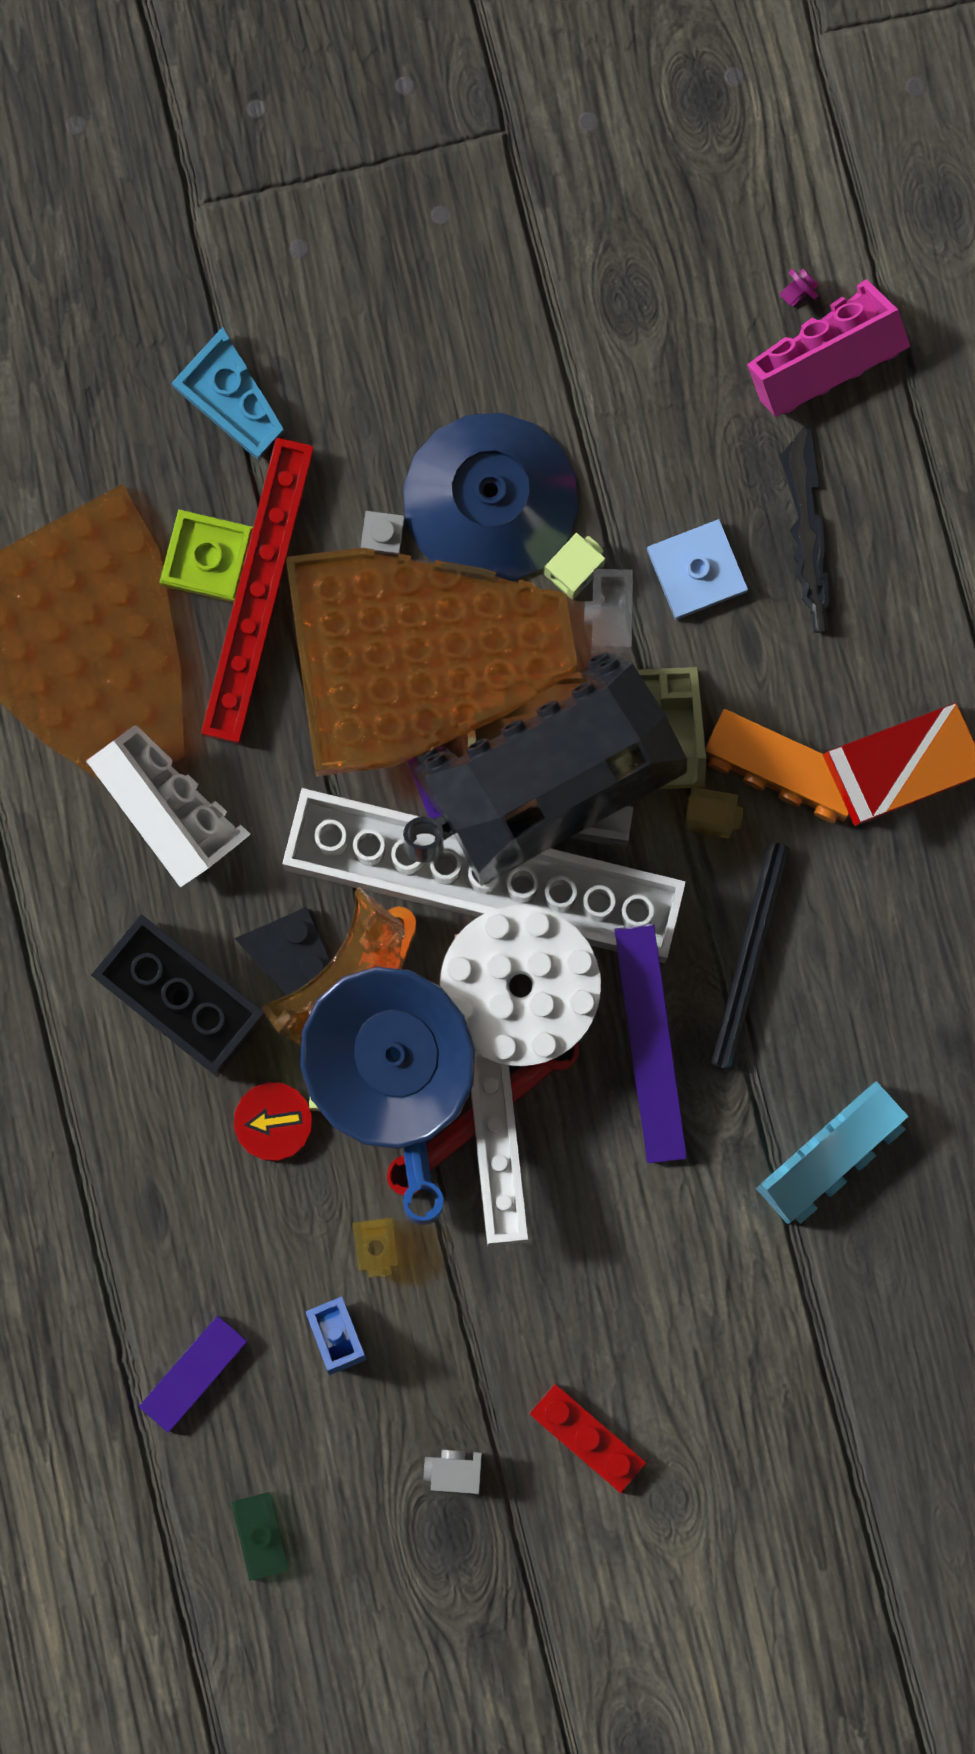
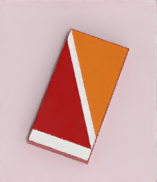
M957 703L834 748L823 754V758L854 826L975 780V742Z

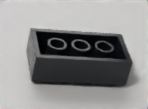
M140 914L91 974L98 983L216 1078L219 1077L267 1018L261 1009L142 914ZM178 991H185L188 994V1000L182 1005H176L173 1000L175 993Z

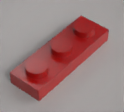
M556 1384L550 1388L529 1413L530 1416L619 1493L624 1490L646 1463Z

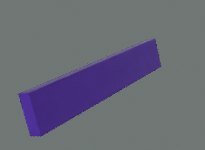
M653 923L616 928L615 938L647 1163L686 1159L687 1154L655 925Z

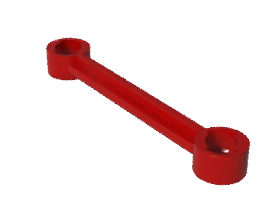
M578 1042L573 1046V1056L570 1061L567 1059L564 1061L552 1059L536 1065L521 1066L510 1075L513 1103L552 1071H565L572 1067L579 1054ZM473 1107L426 1144L430 1171L475 1136ZM400 1156L389 1165L387 1182L396 1194L404 1196L409 1187H402L398 1183L394 1184L392 1178L396 1166L405 1164L404 1156Z

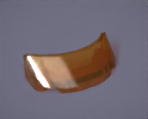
M360 887L354 893L355 909L351 927L345 941L332 961L303 987L280 999L269 1003L266 1002L262 1007L263 1012L277 1032L300 1045L302 1030L317 999L342 977L373 967L401 969L403 958L400 956L402 940L406 938L403 924Z

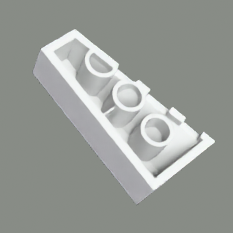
M137 725L131 727L86 761L180 887L210 868L251 835L241 825L235 828L224 817L227 811L216 801L210 804L196 790L199 784L188 774L186 776L179 774L171 766L172 759Z

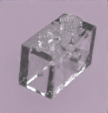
M594 569L592 601H585L584 624L591 625V655L608 652L609 655L615 653L619 656H630L632 645L633 570Z

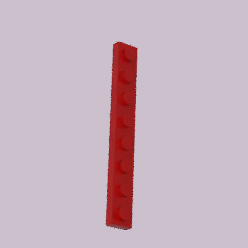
M276 437L201 735L204 737L240 745L314 454V446Z

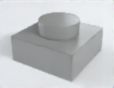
M366 511L361 552L399 557L404 516Z

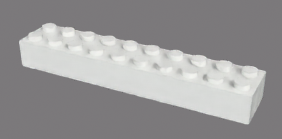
M304 788L301 789L282 863L285 871L473 917H479L489 911L505 906L528 905L540 907L568 920L582 933L589 945L617 951L616 928L654 923L659 960L662 963H665L667 960L686 881L548 849L487 884L480 886L454 835L444 840L443 853L434 861L421 863L408 857L405 852L403 831L409 821L419 816ZM419 834L414 844L420 846L429 845L434 842L435 836Z

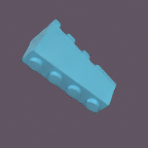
M876 1081L763 1181L756 1190L787 1224L791 1223L794 1219L801 1224L818 1209L813 1203L825 1192L830 1198L847 1183L843 1178L847 1171L853 1166L860 1171L877 1156L872 1151L876 1145L882 1140L889 1145L906 1130L901 1123L908 1118V1115Z

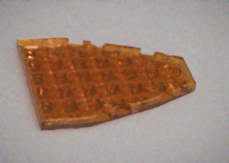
M123 484L0 550V703L46 746L56 753L58 752L78 768L99 781L101 780L86 761L134 725H137L172 759V763L185 756L182 668L167 587L159 583L163 570L161 553Z
M355 548L286 557L316 777L397 766L432 750L435 746L443 745L508 715L577 671V659L565 593L549 588L539 589L533 583L523 580L515 583L496 577V572L484 568L435 560L434 564L413 561L411 556L399 554L398 558L375 554L374 549Z

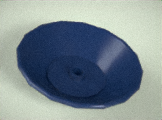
M504 413L466 415L437 429L415 453L403 485L405 522L419 550L446 574L476 584L515 582L544 568L567 543L578 512L576 475L561 446L536 424ZM493 486L498 490L496 496L489 498L484 495L483 491L486 487Z
M373 967L342 977L317 999L302 1030L300 1067L312 1102L334 1128L364 1145L400 1149L431 1140L459 1116L474 1086L476 1049L465 1015L442 987L411 970ZM392 1047L399 1049L401 1053L399 1060L392 1058L390 1054Z

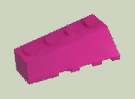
M867 279L856 286L858 293L848 300L840 297L830 304L832 311L822 319L816 320L811 318L801 325L802 329L797 337L794 339L783 338L747 364L761 403L775 417L793 411L798 405L815 396L826 394L838 384L862 375L865 370L882 361L893 359L898 353L910 347L899 310Z

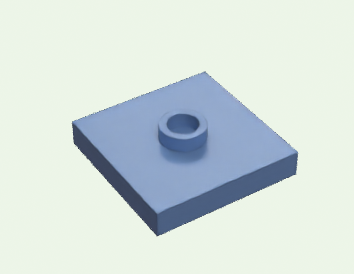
M719 519L647 547V552L675 620L737 597L748 591Z

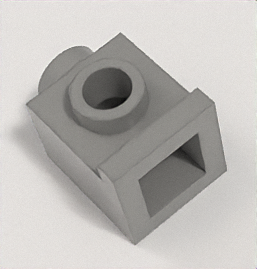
M442 1450L441 1457H425L423 1481H430L431 1490L479 1494L482 1452H474L473 1460L465 1459V1451Z

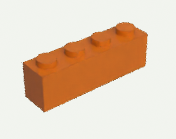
M723 709L705 748L706 759L709 760L707 765L724 774H728L730 770L744 776L742 780L744 783L755 789L763 791L765 787L775 790L780 793L778 798L790 805L799 807L803 803L814 808V815L827 822L845 821L849 813L822 753Z

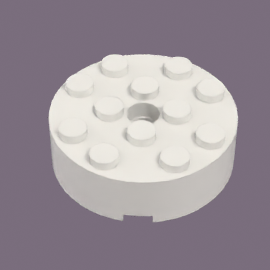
M513 905L497 908L477 917L458 934L445 956L441 970L440 987L443 988L465 1015L476 1053L497 1063L512 1066H528L547 1062L560 1056L582 1038L591 1025L598 1008L601 980L594 952L588 941L573 924L547 909L528 905ZM524 974L531 979L532 990L526 997H515L510 992L509 983L515 975Z

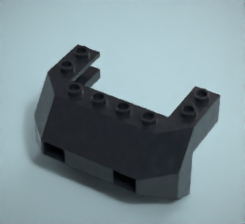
M608 652L598 654L587 662L588 667L580 671L582 677L588 682L575 687L571 691V697L560 703L554 700L542 705L536 710L538 715L525 722L519 719L509 723L501 729L502 735L491 741L485 738L471 744L466 748L467 754L460 758L446 747L438 748L435 745L416 755L417 760L409 764L430 805L446 818L480 886L487 884L687 773V757L665 713L632 662L615 653L610 655ZM627 748L629 753L607 764L606 759ZM533 799L537 801L535 805L505 821L504 815Z

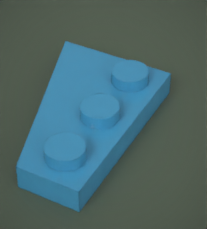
M222 327L172 382V386L259 461L275 444L276 437L280 438L284 434V429Z

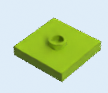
M178 509L159 582L160 586L234 603L253 527Z

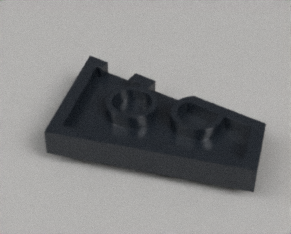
M307 907L234 938L307 1019L317 999L339 981Z

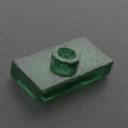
M271 1492L231 1501L249 1581L289 1571Z

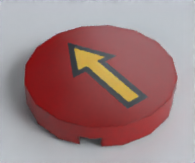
M267 1082L251 1088L241 1097L234 1111L233 1127L239 1143L249 1154L265 1161H281L294 1156L305 1145L312 1132V1114L308 1102L296 1089L284 1083Z

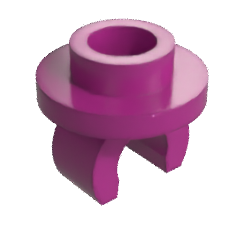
M792 268L788 273L794 281L779 294L790 306L794 307L802 300L806 293L815 300L819 295L814 289L819 284L804 268L799 273Z

